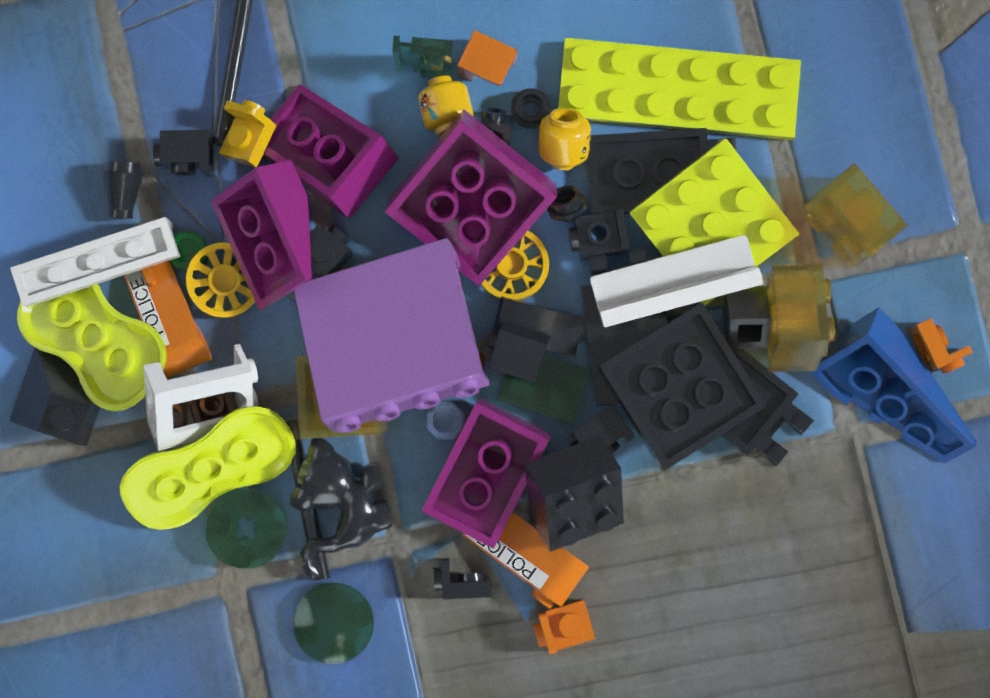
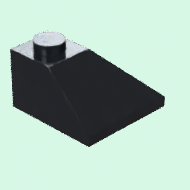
M34 348L10 421L77 445L87 446L100 407L89 399L76 372L66 361L54 354Z

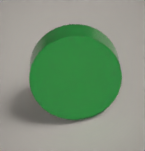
M183 231L174 235L180 257L172 259L170 262L177 269L187 272L188 265L197 252L208 246L199 234L192 231ZM204 255L200 259V263L205 265L208 256Z

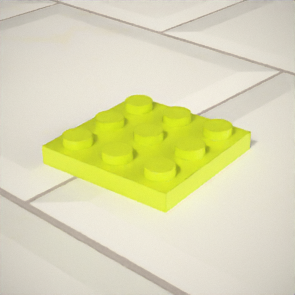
M726 138L629 211L630 215L663 257L745 235L748 238L754 265L757 267L799 235L792 223ZM716 297L700 301L699 303H703L705 306Z

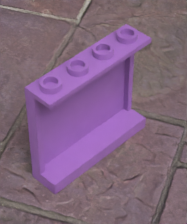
M448 238L309 280L294 290L321 420L333 432H352L359 429L362 423L375 419L378 421L392 420L400 416V412L415 407L417 409H429L437 406L442 399L452 396L459 398L469 397L477 394L480 388L490 385L489 379L482 369L457 269L460 267L458 255Z

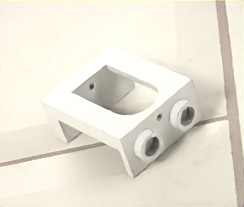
M240 344L234 345V365L167 380L160 362L143 366L147 423L158 451L190 444L200 439L223 418L220 417L173 429L172 405L225 392H235V402L238 409L247 406H258L257 396L253 388V383L258 382L256 365L252 358H246Z

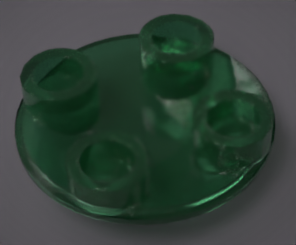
M331 582L312 588L301 598L293 616V631L301 649L309 657L326 664H341L357 657L367 647L374 629L373 610L367 599L357 589L343 583Z

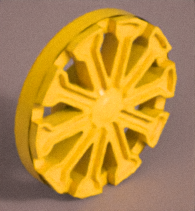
M226 242L214 243L201 249L190 261L186 272V287L194 304L209 315L223 318L239 315L249 309L255 302L250 289L240 285L241 281L246 280L243 273L239 274L238 272L241 269L238 262L231 266L233 250L230 244ZM217 249L224 250L222 264H220L215 254ZM204 255L208 256L213 266L212 269L200 263V259ZM198 270L206 274L208 278L194 279L192 278L193 271ZM209 286L201 296H197L194 292L196 287ZM236 291L247 297V301L244 304L239 303L235 295ZM214 294H217L215 306L213 308L206 306V302ZM225 296L228 297L232 305L231 310H223Z

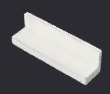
M163 217L10 267L22 306L29 307L180 257L171 230L174 229L173 223L168 218Z
M745 235L594 275L590 278L599 315L604 327L764 284L760 268L754 265L748 238Z

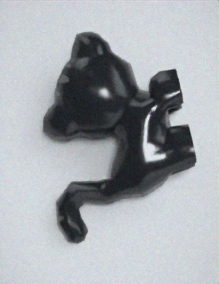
M322 438L311 440L308 457L303 461L297 477V487L290 497V506L301 511H309L313 508L332 509L336 506H339L341 509L336 535L328 538H311L300 551L301 567L307 577L314 580L319 578L322 572L315 557L319 552L335 553L346 548L360 547L369 541L375 533L392 527L387 501H376L373 493L383 488L378 463L374 462L365 465L360 471V478L355 477L349 460L335 452L334 447Z

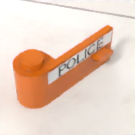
M170 260L124 275L141 321L155 328L164 341L166 363L163 372L167 379L212 360L209 346L199 326L193 319Z
M514 513L509 518L494 549L464 533L462 534L471 543L535 589L531 596L549 609H551L554 603L562 607L589 569V566L562 547L550 552L536 528Z

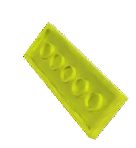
M565 38L558 108L577 110L589 122L673 130L707 128V133L792 141L795 138L801 60Z

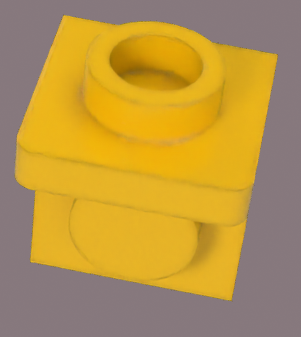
M227 100L223 108L233 115L235 119L219 153L227 160L257 167L275 130L276 124L264 115L265 109L257 103L243 100L242 104Z

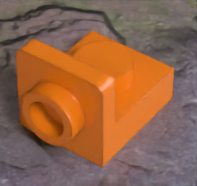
M932 318L907 329L921 359L929 371L940 368L942 374L949 373L964 366L963 357L973 353L969 345L948 354L946 346H948L947 336L940 325L934 324Z
M584 599L565 604L562 607L558 606L538 612L540 622L532 624L539 648L547 646L549 654H554L558 650L596 639Z

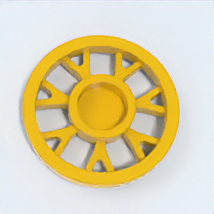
M527 231L521 238L520 248L513 247L496 266L497 271L491 272L488 275L491 278L489 282L485 279L481 286L490 295L500 300L501 296L523 300L534 295L544 284L549 271V257L542 241L532 232ZM527 238L531 242L524 244V239ZM535 245L540 255L528 260L524 251ZM542 259L543 265L536 262ZM528 266L542 270L539 280L525 275ZM499 275L507 280L502 291H498L491 286ZM521 278L527 290L515 294L512 281ZM529 282L534 283L535 285L530 288ZM509 289L511 294L505 293L506 290Z

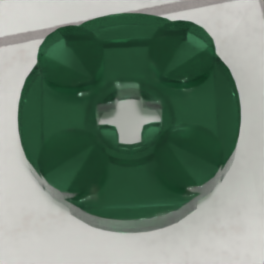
M256 488L234 489L225 493L215 501L208 514L206 540L209 548L221 562L237 568H257L263 566L280 553L288 537L287 518L282 506L273 496ZM243 517L247 521L254 519L257 523V526L254 528L256 535L251 540L247 535L240 538L236 533L240 528L238 521Z

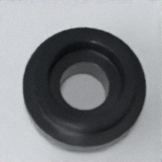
M534 88L524 89L517 93L511 104V113L514 120L525 128L539 127L542 119L549 115L551 110L548 97L542 91ZM528 103H533L538 107V112L530 116L523 111V107Z
M574 186L557 188V198L547 208L548 214L557 221H573L585 211L587 207L586 198Z

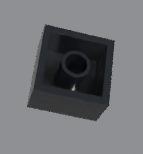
M600 436L524 464L530 520L550 552L564 546L573 545L579 540L600 532L609 531L624 523L621 467Z

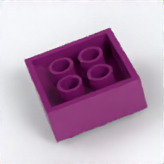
M463 109L388 198L385 213L425 244L448 238L458 255L460 267L457 269L480 286L557 198L556 183Z

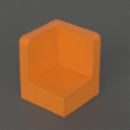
M474 30L457 65L458 75L470 81L473 80L474 76H477L496 86H501L511 65L514 66L517 60L518 50Z

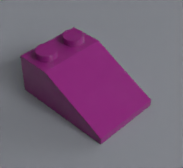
M301 84L296 87L270 119L276 124V127L263 153V156L273 164L292 160L303 187L349 220L399 159L382 135Z
M292 160L256 167L211 200L259 310L267 308L312 279L308 196Z
M480 398L475 403L421 511L494 549L526 487L524 464L541 458L552 434Z

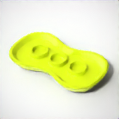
M99 284L29 307L22 306L21 301L19 303L17 323L24 339L33 347L54 354L66 361L76 372L89 399L103 409L110 411L126 410L146 396L144 365L160 362L164 370L166 348L160 334L151 325L125 316L114 309L105 299Z
M258 406L236 409L223 417L200 439L180 448L148 454L136 461L122 477L120 483L122 501L134 519L148 528L165 530L182 526L197 517L219 496L237 488L270 481L283 473L289 467L296 454L295 439L287 423L274 411Z

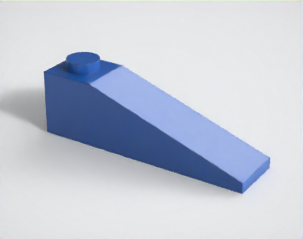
M880 307L849 325L809 368V371L836 399L846 405L851 401L869 412V419L878 424L882 421L901 431L903 439L943 463L976 447L977 441L907 336Z

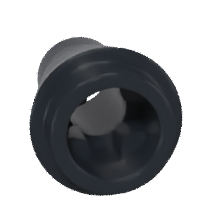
M108 161L107 171L103 170L109 204V217L133 219V211L144 174L140 173V163Z

